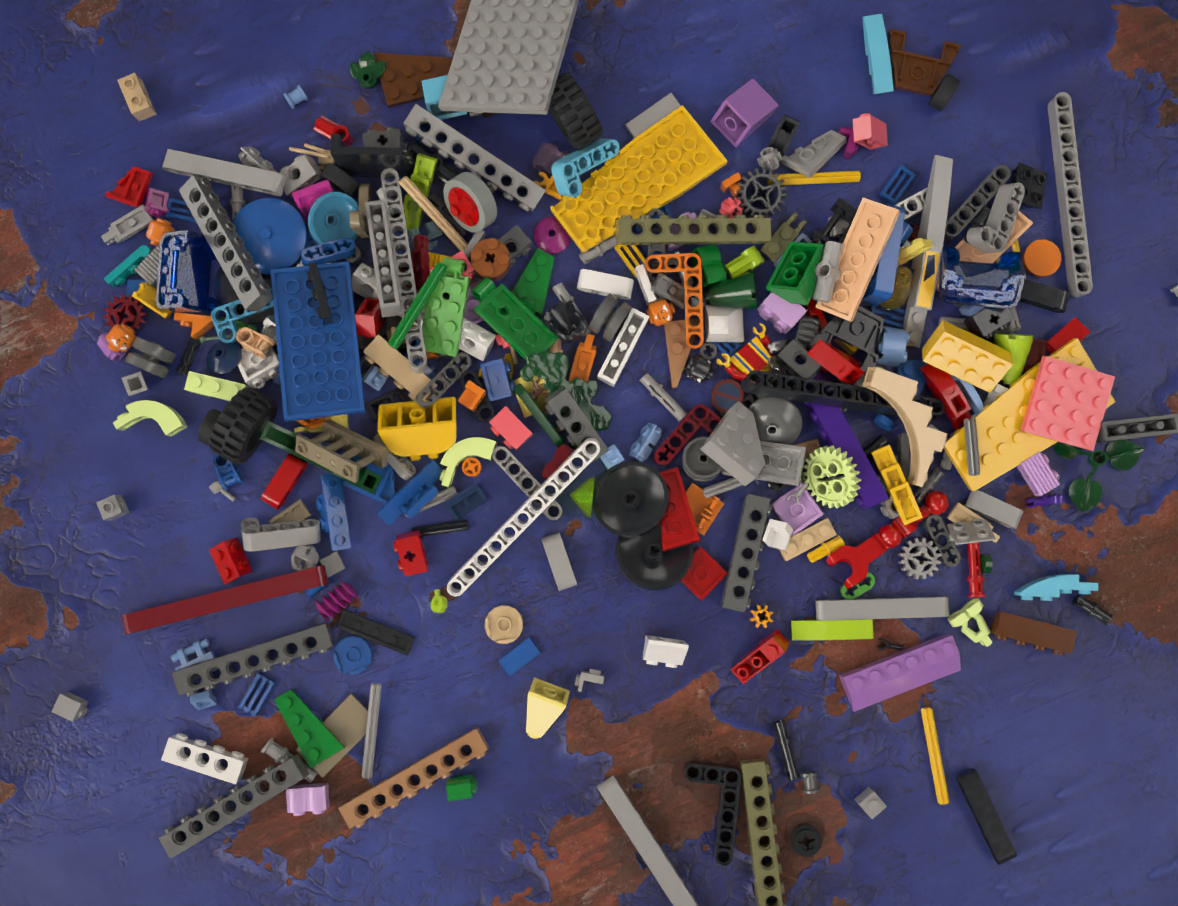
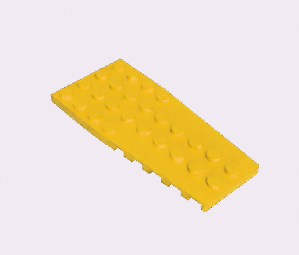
M682 105L634 138L619 151L618 155L613 159L607 160L601 169L591 173V177L585 182H581L582 191L578 197L563 196L562 200L554 207L551 206L550 209L581 252L584 253L615 235L616 221L621 219V216H632V219H640V216L648 215L652 209H659L705 180L725 166L727 160Z
M1073 338L1048 356L1097 371L1078 338ZM1040 362L1011 384L1006 392L999 394L994 402L981 409L982 412L976 417H972L976 419L980 475L971 476L968 474L964 427L956 430L953 436L946 441L944 450L969 490L976 491L1039 451L1041 452L1058 442L1021 431ZM1111 393L1106 408L1115 403Z

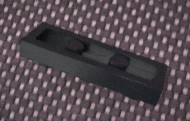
M316 262L308 264L310 271L307 272L309 283L314 284L315 289L311 291L314 301L319 302L320 307L316 308L319 319H323L326 325L331 324L333 319Z

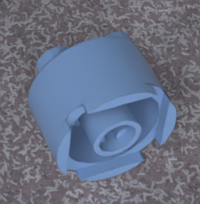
M883 326L881 343L878 349L879 358L876 364L898 367L901 362L905 363L907 360L906 344L910 338L909 332H905L904 329Z

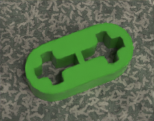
M868 572L866 577L870 578L868 581L869 585L862 584L859 586L857 584V588L852 591V596L845 594L847 589L843 584L840 589L842 597L853 600L874 586V576Z

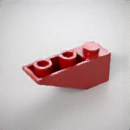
M821 339L807 353L833 375L849 385H854L865 373L853 357Z
M776 629L734 665L731 671L744 684L784 654L790 642Z

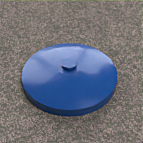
M262 198L252 201L244 206L233 220L236 232L244 241V246L253 257V262L261 271V275H271L270 270L294 267L301 260V252L307 248L308 230L303 217L293 206L280 199Z

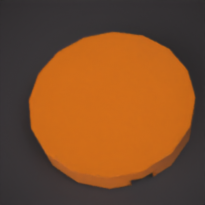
M1045 239L1030 243L1022 255V264L1025 270L1038 278L1047 277L1055 273L1062 261L1059 248L1053 242Z

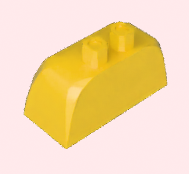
M438 398L428 408L420 407L416 401L381 404L378 412L377 431L386 448L395 455L409 456L411 461H418L421 459V455L427 454L430 459H437L439 453L450 449L456 442V398Z

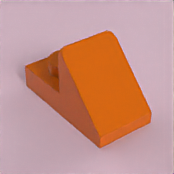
M174 313V320L180 323V326L192 327L191 337L196 340L214 327L211 316Z

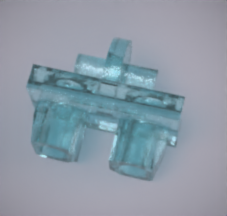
M431 221L424 224L428 232L425 236L428 237L429 252L434 253L432 248L439 246L437 240L429 242V240L439 237L443 233L441 229H438L435 222ZM417 227L408 230L411 247L414 246V236L420 234Z

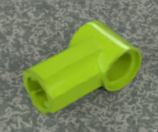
M753 245L742 252L741 256L724 267L729 277L733 278L744 274L748 270L757 268L765 260L756 246Z

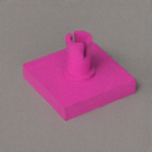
M328 179L292 192L293 198L307 225L313 203L321 195L334 192Z

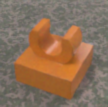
M737 172L721 183L720 188L723 193L730 190L733 197L739 195L737 190H741V188L738 186V183L742 180L740 174Z

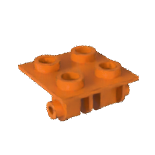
M692 483L686 491L697 531L705 535L724 503L716 496L705 498L703 489Z

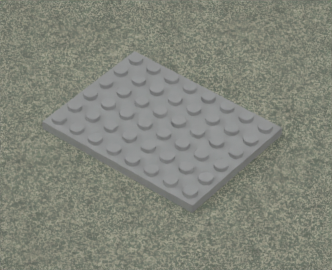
M471 0L438 105L440 110L547 115L579 0Z

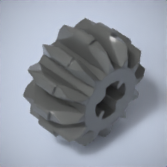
M811 316L801 317L795 341L801 342L806 348L811 349L807 345L817 335L819 319Z

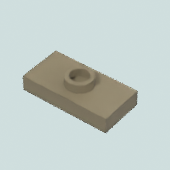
M300 499L270 519L269 523L306 520L312 516V513L303 500Z

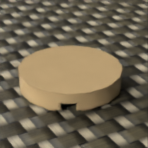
M501 605L488 613L485 619V630L493 641L499 644H508L514 642L520 636L523 630V619L515 608Z

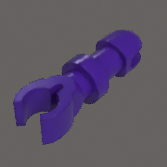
M1053 494L1049 496L1043 495L1040 498H1028L1025 502H1031V504L1025 506L1032 508L1038 505L1044 507L1048 506V504L1064 503V495Z

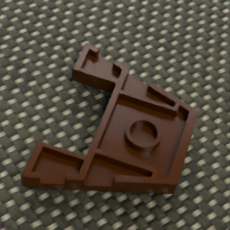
M890 28L888 38L894 88L931 97L960 50L961 45L945 41L942 46L940 59L903 51L907 32Z

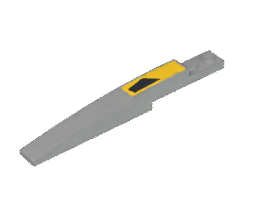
M934 155L917 239L931 240L934 247L913 258L911 269L914 270L902 328L910 334L909 342L906 346L920 348L927 310L932 309L950 197L953 159Z

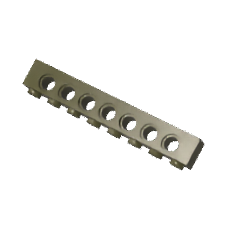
M645 215L640 216V219H632V216H621V219L616 221V245L767 244L771 242V218H765V215H754L753 218H746V215H736L734 218H727V215H717L716 218H708V215H699L697 218L690 219L688 215L678 216V219H670L669 215L659 216V219H651V216ZM652 225L659 227L660 233L658 235L652 233ZM671 225L678 227V234H673L670 231ZM690 225L696 226L697 234L690 232ZM709 225H713L716 228L715 234L709 232ZM728 225H732L734 227V234H730L728 232ZM747 225L753 227V234L746 231ZM632 226L640 227L641 233L639 235L634 234Z
M762 758L739 761L757 906H786V902H782V894H785L784 884L780 882L779 874H782L781 863L777 862V854H780L779 844L775 842L774 835L777 834L776 823L772 822V815L775 814L773 802L770 803L769 795H772L771 783L767 782V775H770L769 765ZM760 776V783L753 785V777ZM757 796H762L763 802L759 805L754 804V799ZM759 816L766 817L763 824L756 823ZM762 836H768V841L765 844L759 843V839ZM764 856H770L771 860L768 863L764 864L761 862ZM773 876L772 882L764 883L765 877ZM769 896L776 897L773 903L766 902Z

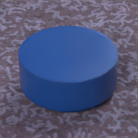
M878 414L874 419V423L886 431H890L894 425V422L883 414Z

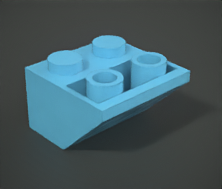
M448 75L422 80L427 111L440 120L467 114V112L441 111L438 107Z

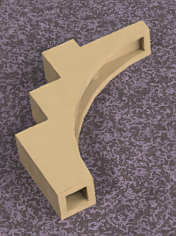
M868 367L862 386L875 391L887 400L898 413L905 426L911 451L910 472L907 482L914 486L923 487L928 478L929 466L934 459L933 453L934 451L942 452L946 445L947 433L927 427L932 418L931 412L933 408L912 401L917 394V381L878 367Z

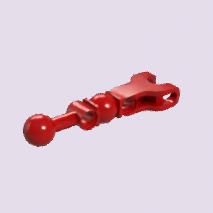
M941 491L928 493L925 496L924 505L919 508L923 518L904 525L899 516L891 524L882 526L878 533L859 546H841L828 556L826 562L830 566H834L839 562H847L851 565L852 575L846 579L844 585L847 589L853 588L867 576L868 565L888 551L889 548L897 547L902 539L917 530L919 527L916 524L930 514L939 515L944 513L949 506L947 496Z

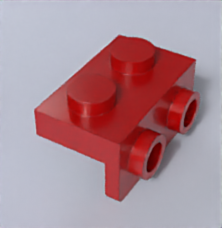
M237 537L223 541L209 549L225 585L252 572V568Z

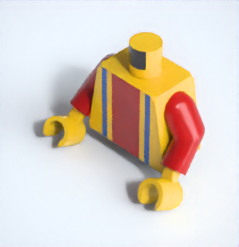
M759 323L762 328L761 332L758 333L756 328L753 327L754 334L759 335V338H753L731 358L728 354H721L725 358L724 363L720 359L716 360L717 364L724 365L725 370L736 380L742 381L752 370L771 372L770 370L774 367L775 354L769 352L768 344L771 341L768 335L764 334L766 327Z

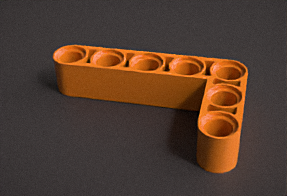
M695 253L661 254L647 257L645 267L651 273L684 272L686 342L691 348H699L704 340L701 258ZM690 257H695L698 260V265L695 268H690L687 265V260ZM676 258L679 261L678 267L674 269L669 268L668 260ZM651 259L659 261L657 269L649 268L648 263ZM692 276L696 277L699 281L696 287H690L687 283L688 279ZM689 297H698L699 304L696 307H691L688 304ZM697 315L700 323L697 326H691L689 324L690 316ZM691 335H699L700 343L698 345L690 344L689 338Z

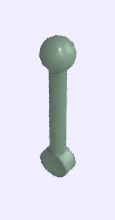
M233 332L225 335L226 338H232ZM200 336L198 341L205 343V341L218 340L220 338L219 336Z

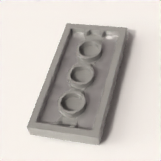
M760 441L765 466L756 477V480L799 486L806 447ZM725 469L722 470L723 475L732 476Z

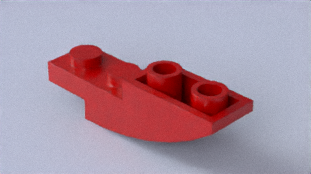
M928 363L919 369L933 397L943 402L945 413L954 431L963 428L964 419L972 418L969 413L971 407L949 373Z

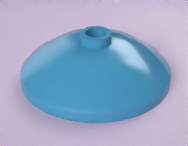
M328 192L321 195L313 203L308 216V226L313 239L319 245L342 238L356 240L358 235L351 228L349 219L350 211H359V206L355 200L341 192Z

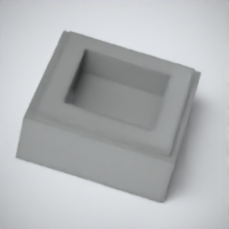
M338 551L319 560L321 565H325L328 577L346 569Z

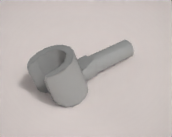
M219 481L209 486L214 494L221 491L231 501L236 499L222 488Z
M805 482L798 491L788 495L786 501L792 496L795 498V503L792 506L797 505L799 496L809 485Z

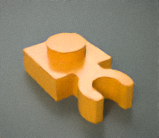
M539 172V176L544 178L542 182L535 180L534 183L545 188L546 194L561 201L563 196L557 191L553 175L549 179L544 172Z

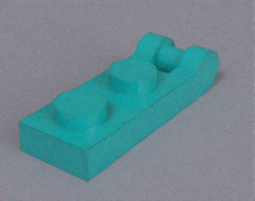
M145 245L140 246L110 272L104 280L115 288L122 286L131 274L137 273L135 268L153 250Z

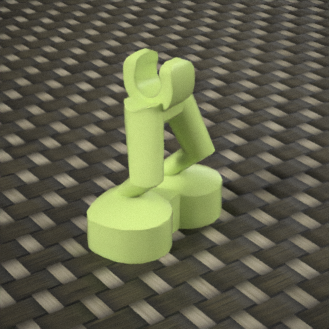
M975 598L967 602L960 610L952 613L947 620L952 627L962 626L961 632L973 642H980L981 645L988 647L992 644L991 639L988 637L990 630L983 616L979 614L984 605L980 599ZM970 617H973L978 624L980 631L977 633L967 627Z

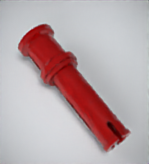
M979 542L968 543L969 576H967V581L969 582L970 592L968 597H986V594L983 592V581H985V578L981 575Z

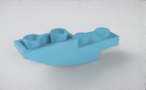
M1078 574L1052 575L1023 585L1014 591V595L1021 596V600H1033L1034 596L1040 597V600L1053 601V597H1060V593L1072 594V590H1079V594H1091V591H1098V583L1079 582Z

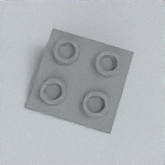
M986 519L947 524L950 532L949 540L953 541L955 545L996 540Z

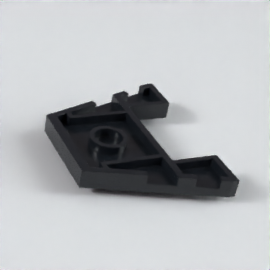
M859 306L852 322L834 316L807 346L812 348L820 339L829 344L834 336L865 353L860 366L865 371L863 375L866 376L868 367H876L878 362V349L881 343L884 319Z

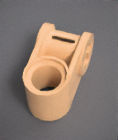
M247 327L239 329L236 333V339L244 349L264 360L271 346L276 344L268 336Z

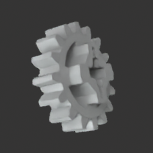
M913 538V543L906 541L907 547L901 546L904 552L898 553V556L902 557V560L898 561V563L904 565L901 570H907L906 575H913L914 579H918L919 576L921 579H926V574L932 577V570H939L936 564H941V561L937 560V557H940L941 554L935 552L938 546L932 547L933 542L928 541L926 543V538H921L920 542L918 538ZM916 547L914 552L909 553L912 548ZM913 556H920L923 559H926V561H919L916 558H913ZM930 564V566L926 570H924V567Z

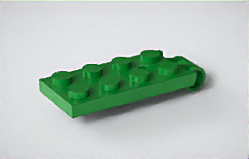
M484 277L471 290L472 295L481 302L473 310L525 360L526 355L531 353L538 355L542 351H547L557 341L558 337L502 283L495 287L489 278ZM500 309H504L506 311V315H501L499 312Z

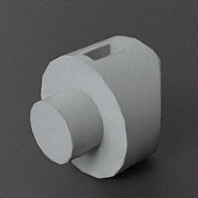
M312 545L297 546L291 556V565L296 571L316 567L319 561L316 548Z

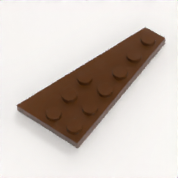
M374 53L376 62L385 61L386 63L385 72L380 79L388 108L425 99L422 80L448 75L453 58Z

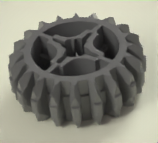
M765 167L762 168L761 173H759L758 168H755V175L748 171L749 179L746 176H742V180L745 183L739 182L738 186L742 190H737V194H741V197H737V199L743 201L739 206L741 208L746 207L743 213L746 214L750 210V218H753L755 213L757 215L763 214L765 218H768V212L771 216H775L773 209L780 212L781 208L778 204L785 205V201L781 200V198L787 197V194L781 192L786 190L787 187H780L784 179L778 182L776 179L780 174L777 173L774 177L771 176L773 173L772 169L766 174ZM757 178H765L773 184L764 187L757 181ZM751 182L753 184L754 194L753 196L747 199L746 189L749 183ZM758 189L761 191L770 189L764 195L766 196L764 199L763 197L753 199L759 193ZM776 189V200L771 205L769 193ZM754 201H760L765 205L766 209H756L750 204Z

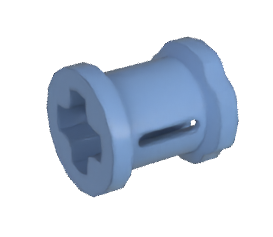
M297 85V88L288 94H283L292 109L303 100H308L300 85Z

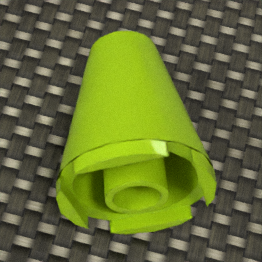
M994 334V344L1011 352L1013 362L1011 368L1001 379L1004 380L1003 384L1011 385L1021 377L1033 342V335Z

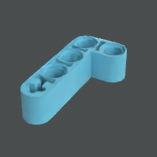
M601 138L585 148L555 161L552 165V175L558 193L562 196L578 197L582 191L579 175L615 157L620 149L619 143L614 139Z

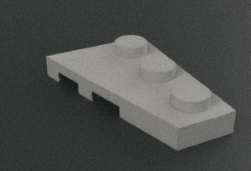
M830 130L812 140V144L805 148L799 147L795 150L794 154L783 156L781 164L811 178L847 143L846 137Z

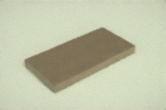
M353 693L323 722L346 748L313 768L322 778L366 735L368 709ZM298 747V748L296 749V751H297V752L302 756V758L306 761V759H305V757L303 756V754H302L300 748Z

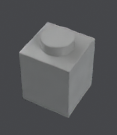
M141 371L121 377L128 396L148 390Z
M870 787L866 788L854 799L871 819L887 807Z

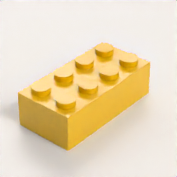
M942 320L922 348L924 362L991 393L1013 365L1011 352L945 320Z

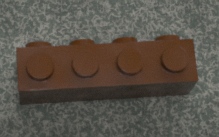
M1001 611L994 612L990 633L995 634L996 639L1008 641V638L1015 639V644L1026 646L1027 643L1034 644V649L1045 651L1046 648L1053 649L1052 653L1064 656L1065 653L1072 654L1077 634L1075 630Z

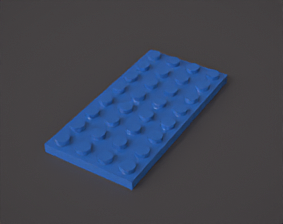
M349 262L317 265L333 319V323L327 325L323 319H319L316 308L320 306L318 301H314L311 290L315 288L314 284L309 283L307 272L310 271L309 266L270 270L285 422L365 412Z

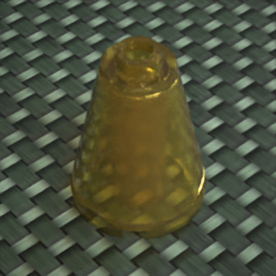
M897 267L893 294L889 300L879 303L883 309L895 310L901 308L907 302L913 278L912 271L908 267Z

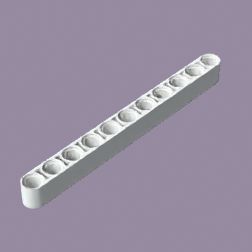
M595 438L586 439L451 577L447 585V591L450 595L460 596L591 463L600 452L598 440ZM593 443L597 449L591 453L585 447L587 444ZM579 457L583 460V464L575 466L572 460ZM565 471L569 474V478L561 480L558 474ZM552 485L556 491L553 494H548L545 491V487ZM538 499L542 502V506L536 508L531 502ZM525 513L529 519L521 521L518 515ZM512 527L515 530V534H506L505 528ZM499 541L502 547L496 549L491 543ZM482 554L486 555L488 557V561L481 562L478 556ZM471 568L475 574L469 576L466 574L465 569ZM458 582L461 584L462 588L455 589L453 588L452 583Z

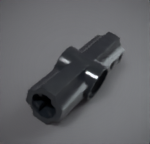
M417 141L410 147L411 155L414 156L415 160L419 153L437 159L440 165L435 168L434 176L445 184L460 174L421 142Z

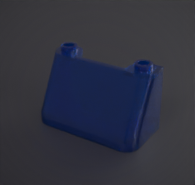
M191 230L167 232L162 236L156 291V304L159 308L211 316L212 311L219 307L217 299L209 297L211 260H217L203 234Z
M943 246L939 279V296L942 302L1006 309L1018 305L1026 277L1021 252H1005L1000 256L998 264L959 261L960 253L958 249Z

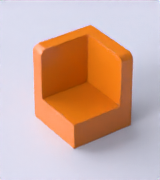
M469 380L458 402L474 412L486 395V391Z

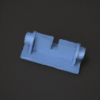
M652 423L645 425L641 430L638 440L632 444L629 455L635 457L640 462L647 460L653 450L648 444L651 443L655 446L662 436L661 432L663 430Z

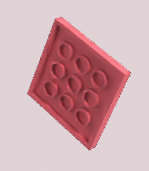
M1042 356L1021 431L1094 451L1115 377L1055 358Z

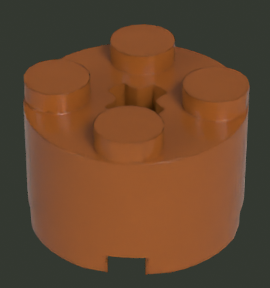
M495 238L482 240L475 245L471 252V263L479 278L487 277L494 282L503 279L508 274L511 265L509 251L499 240ZM488 258H492V259L494 258V261H495V262H494V263H491L490 261L488 262Z

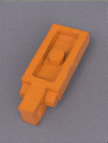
M587 334L585 343L580 342L577 347L568 381L571 382L575 378L583 379L585 382L589 380L596 355L597 346H593L595 335Z

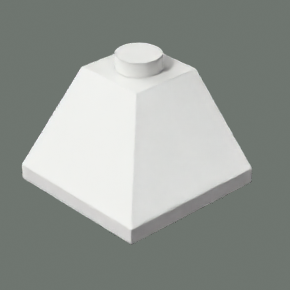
M714 305L704 306L706 342H744L743 308Z

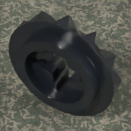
M802 825L795 828V831L791 834L790 843L798 855L811 857L820 850L822 837L813 826ZM804 833L808 838H811V841H808L807 847L803 842H799L804 839Z

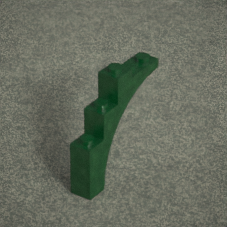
M265 420L257 438L302 458L358 488L372 494L375 493L382 479V476L363 467L359 469L358 482L354 483L295 452L297 434Z

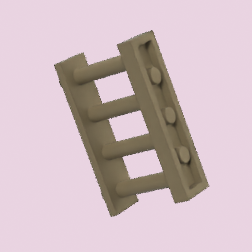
M330 419L324 421L323 433L312 439H308L301 434L296 435L295 452L354 483L358 482L359 469L372 463L380 468L387 466L388 448ZM325 440L332 443L326 447L320 445ZM339 448L347 450L342 454L334 452ZM355 455H357L358 457L362 458L361 460H359V461H357V462H353V461L349 460L350 458L354 457Z

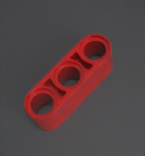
M289 453L262 494L261 500L279 510L302 476L308 462Z

